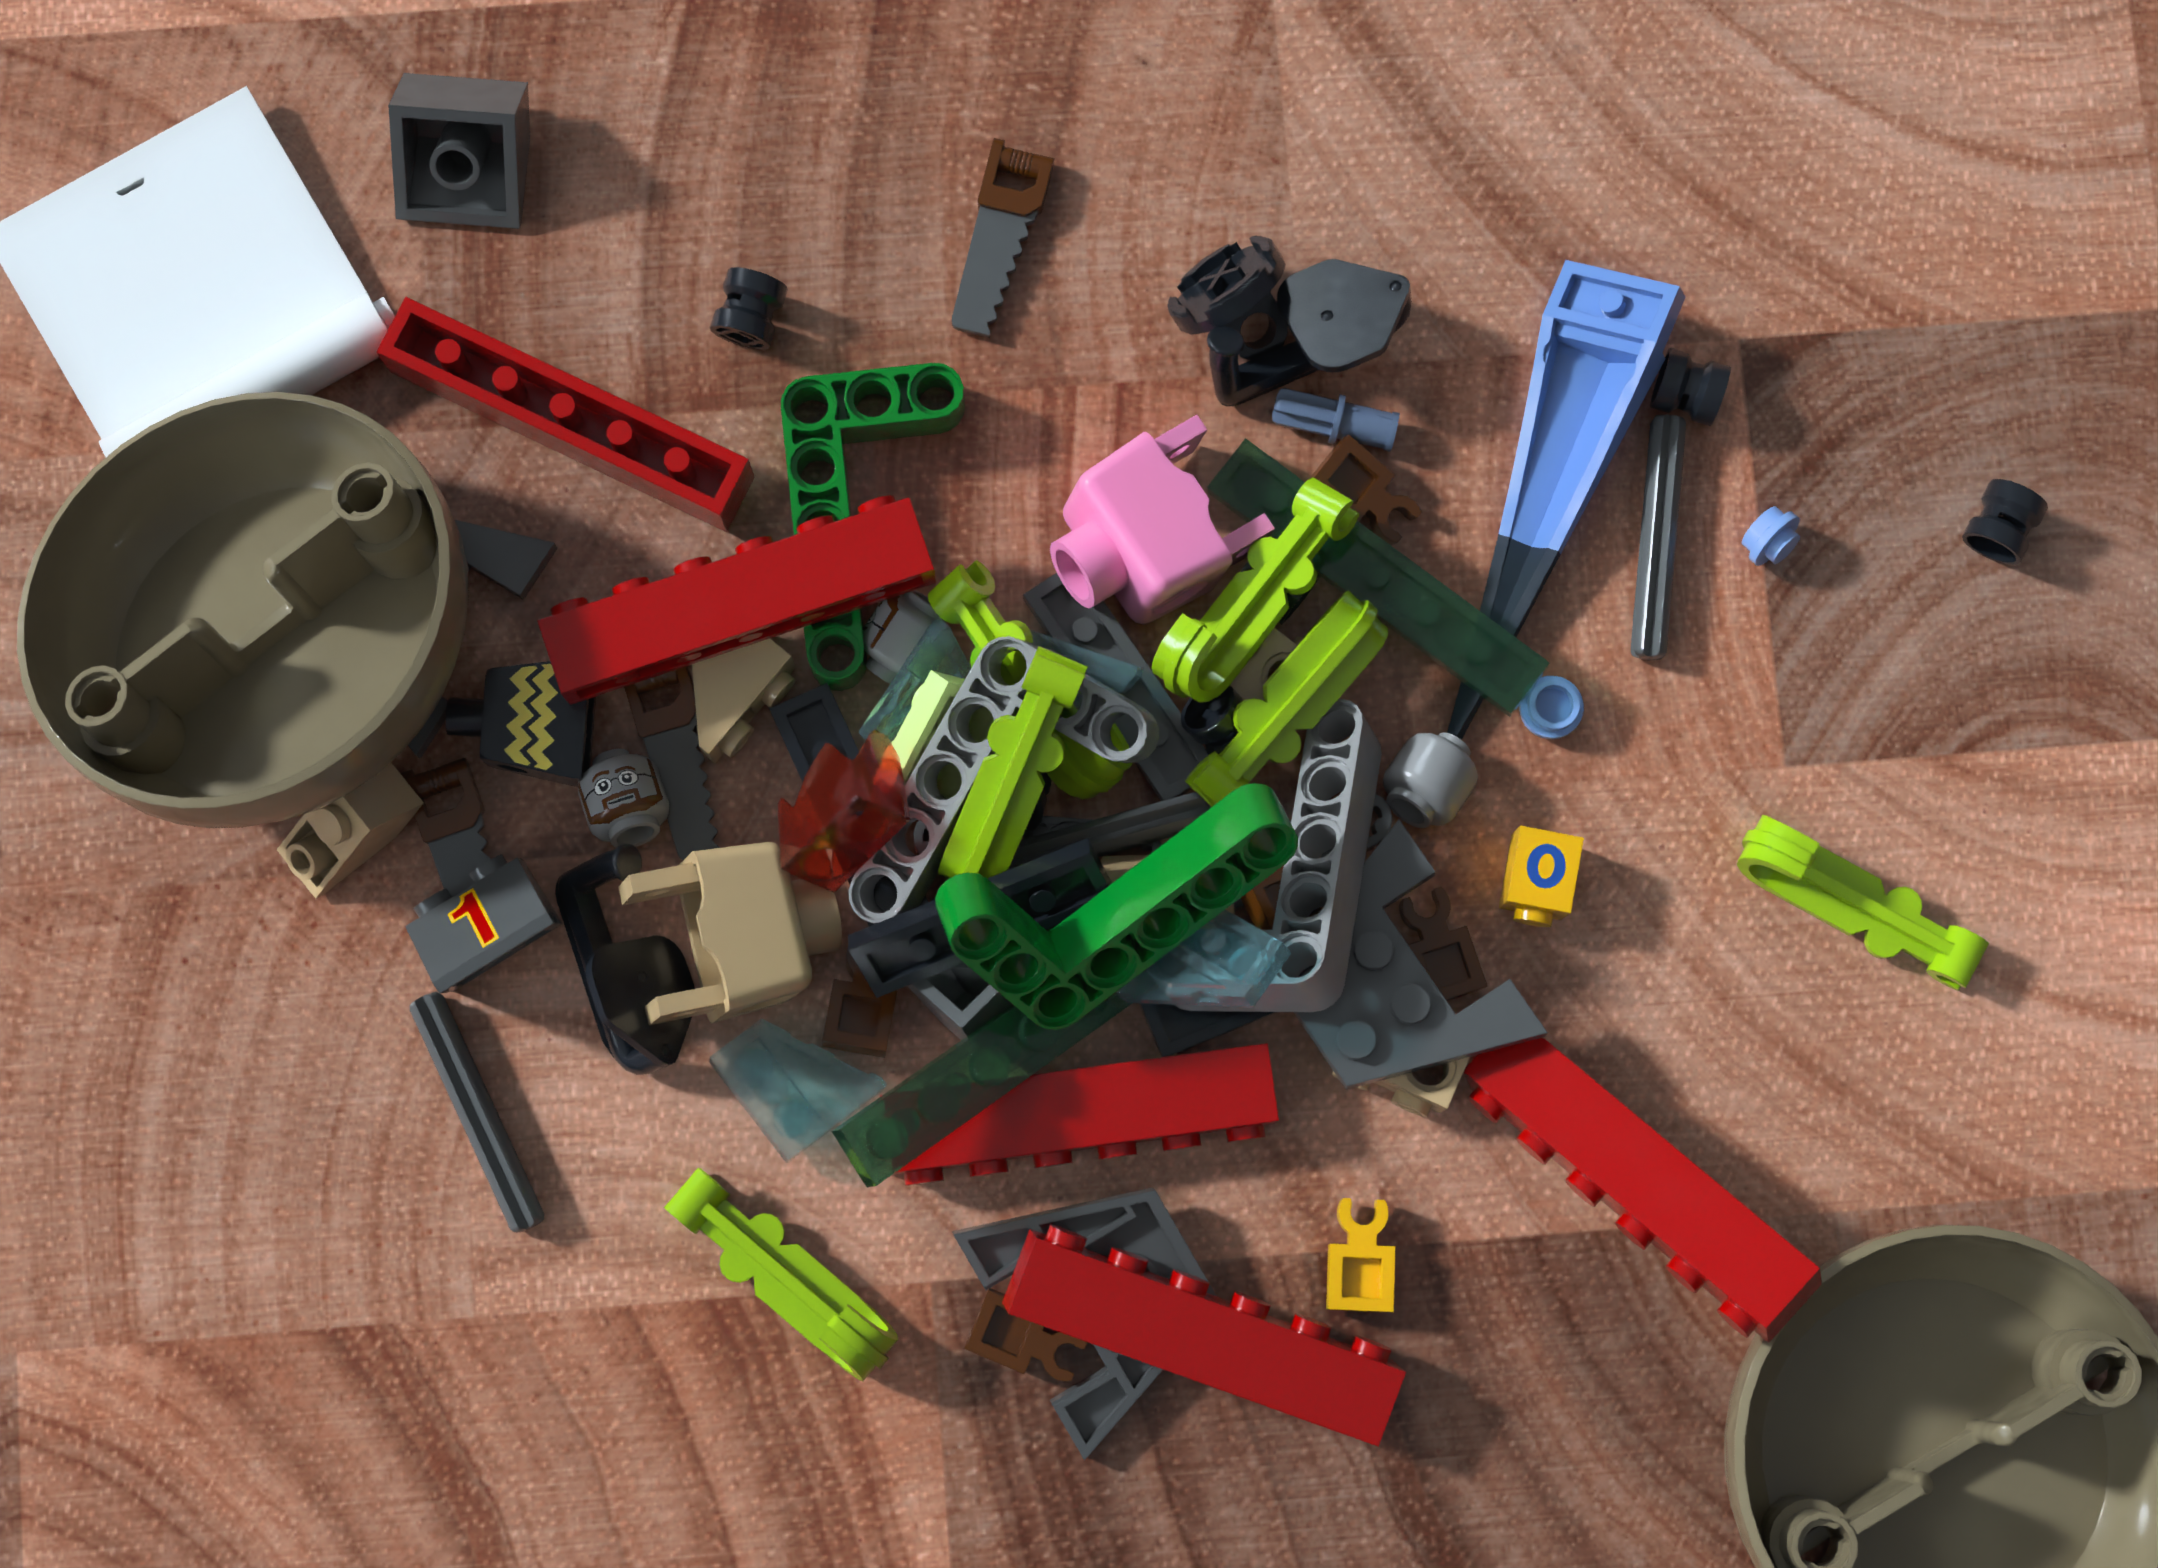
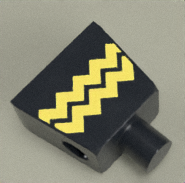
M550 661L490 668L486 671L484 699L450 697L448 699L446 732L450 736L481 737L480 759L489 767L578 787V781L582 780L583 773L591 767L596 697L569 705L560 692Z

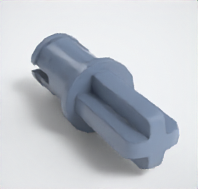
M1283 388L1279 390L1276 396L1272 421L1276 425L1328 436V443L1335 444L1336 438L1341 439L1346 435H1350L1359 444L1384 449V451L1391 452L1400 413H1390L1345 402L1346 395L1339 394L1338 400Z

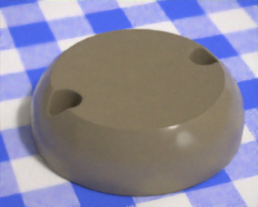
M265 392L246 393L214 399L181 410L150 425L116 448L81 481L50 522L33 556L23 586L17 622V654L20 674L31 710L46 737L79 773L103 792L147 815L175 824L194 827L243 828L283 821L317 810L348 795L384 769L423 728L441 700L454 671L466 627L469 581L468 564L462 537L441 490L425 466L392 432L369 416L346 405L312 395Z
M1930 1225L1901 1229L1868 1239L1819 1266L1822 1285L1769 1343L1757 1333L1755 1334L1740 1364L1729 1399L1724 1432V1469L1730 1506L1741 1540L1755 1568H2158V1336L2139 1310L2112 1283L2084 1262L2039 1240L2019 1233L1983 1226ZM2108 1369L2107 1378L2098 1391L2086 1388V1382ZM1829 1539L1826 1553L1821 1560L1809 1562L1801 1559V1555Z

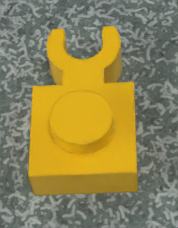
M1342 1198L1337 1207V1219L1341 1228L1347 1233V1244H1328L1326 1309L1394 1312L1395 1246L1377 1245V1234L1382 1231L1388 1220L1387 1203L1385 1200H1375L1372 1221L1367 1225H1360L1351 1216V1198Z

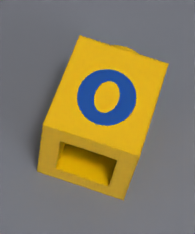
M1520 825L1511 834L1499 908L1514 911L1513 920L1515 922L1537 927H1551L1553 919L1562 920L1571 914L1584 838Z

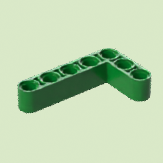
M926 363L813 375L796 379L786 387L781 398V415L794 535L798 534L796 528L811 519L821 516H833L834 521H838L851 516L844 444L941 434L951 431L960 423L965 408L964 387L960 376L953 368L940 363ZM933 387L944 388L953 396L951 403L940 410H930L924 407L919 402V399L926 390ZM870 394H880L891 402L888 410L876 417H868L861 414L857 410V405L861 399ZM810 400L819 401L828 408L824 418L813 424L803 423L795 418L797 408ZM825 461L832 465L834 473L826 483L810 485L801 479L804 467L811 462ZM861 608L804 627L806 655L813 676L820 685L828 683L832 691H844L853 688L862 680L866 672L867 656L863 643ZM843 644L850 647L854 652V659L851 665L845 670L838 672L823 668L820 664V657L823 651L831 645Z
M1252 783L1243 785L1229 793L1049 932L988 878L978 873H962L946 880L937 891L935 904L949 944L955 955L1035 1024L1044 1029L1057 1030L1066 1028L1080 1020L1285 865L1297 850L1298 836L1274 790L1265 784Z

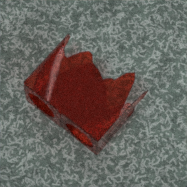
M876 729L870 732L859 754L853 760L845 757L832 744L825 743L804 777L795 805L792 807L783 798L779 800L778 821L782 870L835 893L911 820L900 757L887 735ZM863 810H864L863 814L860 815V816H858V815H856V814L850 816L851 814H853V813H855V812L863 811ZM826 849H833L831 862Z

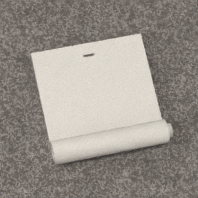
M247 86L0 221V264L100 435L101 440L99 444L105 457L150 425L181 410L214 399L246 393L265 392L313 395L379 358L377 350L395 318V314L384 297L375 302L370 298Z

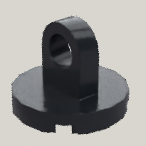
M1252 236L1249 238L1253 246L1242 250L1237 242L1219 248L1202 259L1183 276L1180 284L1177 286L1181 296L1178 299L1177 297H1170L1167 304L1170 316L1182 332L1194 335L1210 332L1219 326L1234 328L1241 334L1242 324L1248 316L1254 313H1265L1269 319V327L1266 334L1255 342H1245L1243 350L1238 355L1252 360L1283 346L1288 335V326L1280 314L1277 301L1271 294V290L1281 279L1286 264L1272 239L1262 236Z

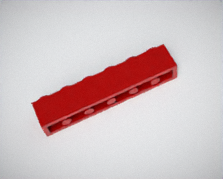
M405 297L377 350V354L392 374L725 532L728 531L755 478L748 458L408 297Z
M893 495L877 497L861 504L858 507L859 514L838 521H834L833 516L817 517L799 525L796 528L798 533L796 535L773 542L771 536L757 537L738 545L735 548L736 555L712 562L708 556L697 557L677 565L673 569L675 573L673 576L651 583L648 577H638L614 586L612 588V596L591 603L585 597L574 598L553 606L550 609L552 616L537 620L562 696L569 705L936 583L934 567L910 497L895 501Z
M1543 1037L1479 1054L1465 1068L1464 1075L1470 1089L1473 1091L1468 1096V1099L1484 1116L1494 1123H1497L1502 1117L1521 1132L1516 1137V1140L1532 1157L1543 1165H1546L1551 1158L1570 1174L1565 1179V1182L1580 1198L1592 1207H1595L1600 1201L1604 1202L1620 1216L1616 1220L1615 1225L1628 1239L1643 1250L1652 1243L1670 1259L1665 1266L1666 1269L1691 1292L1697 1293L1703 1287L1722 1303L1717 1309L1719 1315L1744 1337L1748 1338L1755 1331L1769 1343L1822 1285L1820 1268Z
M1268 1043L880 1095L889 1173L892 1176L904 1174L905 1186L944 1181L943 1169L967 1165L969 1166L970 1177L1009 1172L1007 1160L1033 1157L1034 1168L1072 1164L1071 1151L1097 1148L1099 1160L1137 1155L1136 1143L1160 1139L1162 1140L1163 1151L1202 1146L1200 1134L1226 1131L1227 1142L1259 1139L1266 1137L1264 1125L1275 1124L1279 1121Z
M1050 1225L1047 1234L1029 1229L1002 1301L1008 1314L1379 1447L1406 1374L1405 1370L1389 1359L1392 1352L1391 1348L1355 1335L1352 1345L1330 1338L1329 1334L1332 1327L1301 1314L1295 1313L1291 1323L1268 1315L1271 1307L1270 1304L1240 1292L1234 1291L1231 1301L1207 1293L1210 1285L1209 1282L1180 1270L1173 1269L1170 1279L1145 1271L1149 1262L1147 1259L1116 1247L1111 1248L1108 1257L1084 1248L1087 1241L1086 1237L1059 1226Z

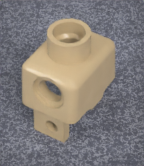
M774 842L692 851L677 866L628 875L618 886L622 906L680 894L701 988L655 997L645 1006L649 1025L707 1014L710 1023H715L783 1004L810 985L812 968L809 956L839 950L841 946V918L830 881L825 875L791 881L786 855L782 847Z

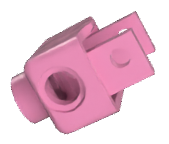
M1198 415L1191 417L1155 439L1149 433L1143 432L1088 469L1079 478L1063 508V517L1071 532L1051 543L1050 554L1055 570L1063 585L1082 606L1089 609L1115 595L1128 616L1135 623H1150L1212 591L1228 568L1247 557L1250 546L1256 540L1269 537L1274 531L1275 527L1265 513L1223 538L1216 531L1209 515L1208 496L1193 474L1183 472L1173 465L1193 453L1207 432V428Z

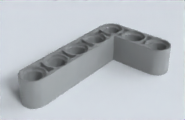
M1011 636L998 637L988 642L980 652L852 878L848 890L849 902L853 911L862 920L879 923L920 906L938 874L942 856L984 757L995 754L988 744V739L978 743L972 738L969 732L971 715L981 707H986L991 712L994 720L1000 716L1017 715L1027 692L1021 686L1037 651V645ZM1019 650L1024 655L1027 669L1024 677L1018 683L1008 685L1001 676V664L1007 654ZM1085 674L1080 686L1082 693L1080 709L1069 718H1063L1060 715L1055 729L1101 757L1112 761L1138 763L1148 758L1156 749L1159 740V726L1154 716L1142 706ZM1130 715L1138 725V737L1131 748L1119 751L1112 743L1110 731L1113 723L1119 717ZM953 763L959 769L962 784L955 796L946 799L940 794L937 787V777L944 766ZM916 820L922 821L929 831L928 846L919 855H914L908 849L905 840L907 828ZM884 876L889 877L897 888L896 902L888 911H883L877 906L874 899L875 885Z
M1338 699L1313 729H1307L1291 824L1298 836V847L1294 856L1283 866L1273 930H1197L1147 968L1152 979L1178 1008L1188 1011L1317 1012L1332 1006L1340 998L1346 981L1382 755L1379 740L1359 707L1350 700ZM1341 792L1339 796H1337V797H1335L1334 799L1330 800L1332 796H1334V795H1336L1337 793ZM1329 849H1333L1326 856L1319 858L1324 852L1328 851ZM1324 907L1318 914L1309 917L1314 910ZM1191 965L1186 972L1177 976L1183 968ZM1252 965L1248 972L1237 977L1242 969ZM1315 965L1308 974L1298 977L1304 969Z

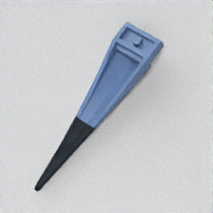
M1565 260L1542 315L1528 397L1499 534L1447 733L1453 734L1461 740L1465 735L1666 358L1663 355V351L1686 298L1680 286Z

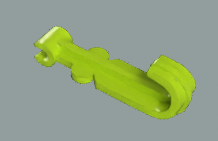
M1314 477L1307 480L1300 487L1292 504V514L1295 517L1279 538L1263 537L1256 540L1250 546L1247 559L1252 570L1236 573L1200 621L1196 618L1191 619L1182 613L1158 647L1152 662V673L1163 679L1165 688L1181 698L1191 697L1198 702H1209L1220 696L1237 677L1289 609L1287 593L1301 595L1308 592L1314 586L1317 572L1311 561L1328 538L1339 541L1346 537L1353 529L1359 517V513L1350 508L1353 500Z
M975 560L967 569L962 564H959L928 593L929 603L935 613L946 622L951 624L960 623L973 642L975 648L970 657L971 668L987 643L998 637L1011 636L1033 643V636L1029 627L1019 620L1005 622L989 598L995 591V581L989 570L978 560ZM1019 650L1007 654L1001 664V676L1008 685L1018 683L1024 677L1027 669L1024 655ZM1074 704L1071 709L1064 706L1061 716L1069 718L1075 715L1078 710ZM1114 722L1110 731L1112 743L1119 751H1125L1129 749V745ZM1056 729L1053 731L1063 741L1065 752L1058 768L1046 773L1061 790L1070 796L1087 799L1095 797L1100 792H1107L1122 779L1123 773L1132 766V763L1116 762L1103 758Z
M1346 590L1305 634L1304 639L1264 683V701L1251 698L1243 700L1237 705L1233 713V722L1239 733L1220 754L1215 751L1206 756L1192 770L1185 782L1212 807L1235 789L1249 784L1268 760L1274 763H1287L1295 759L1301 748L1300 736L1296 730L1313 729L1383 647L1388 636V628L1377 618L1378 609L1366 599L1360 602L1349 590Z
M1038 646L1021 686L1027 692L1017 715L1000 716L993 721L988 730V744L995 754L984 757L942 856L938 875L950 879L955 875L969 872L978 873L986 878H990L1009 869L1045 785L1040 772L1053 771L1058 768L1063 760L1065 752L1064 743L1053 731L1064 706L1071 709L1088 666Z
M1762 815L1755 829L1747 831L1742 840L1744 850L1738 859L1737 866L1741 873L1750 881L1848 936L1866 931L1864 945L1867 951L1876 958L1888 959L1897 955L1902 950L1927 964V974L1938 982L1958 991L1961 986L1967 987L1989 945V942L1984 938L1955 925H1949L1948 929H1945L1920 915L1922 900L1913 889L1897 887L1885 894L1880 878L1819 846V842L1771 817Z
M697 1168L664 1208L694 1234L701 1230L724 1250L720 1256L719 1263L722 1274L728 1280L739 1283L748 1281L754 1276L755 1295L856 1379L864 1381L876 1366L881 1369L889 1359L886 1354L899 1340L893 1327L875 1309L799 1244L781 1245L785 1230L779 1218L766 1213L756 1215L752 1219L747 1218L727 1200L730 1193L705 1171Z

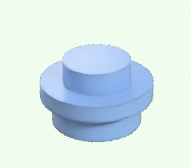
M1776 506L1766 510L1750 526L1742 539V545L1750 551L1749 559L1756 566H1760L1769 560L1774 564H1778L1785 559L1800 540V535L1795 532L1800 518L1792 511L1784 514Z
M1544 676L1534 680L1525 689L1520 699L1519 711L1524 725L1534 735L1544 739H1559L1570 734L1579 725L1584 712V703L1581 693L1572 682L1559 676Z

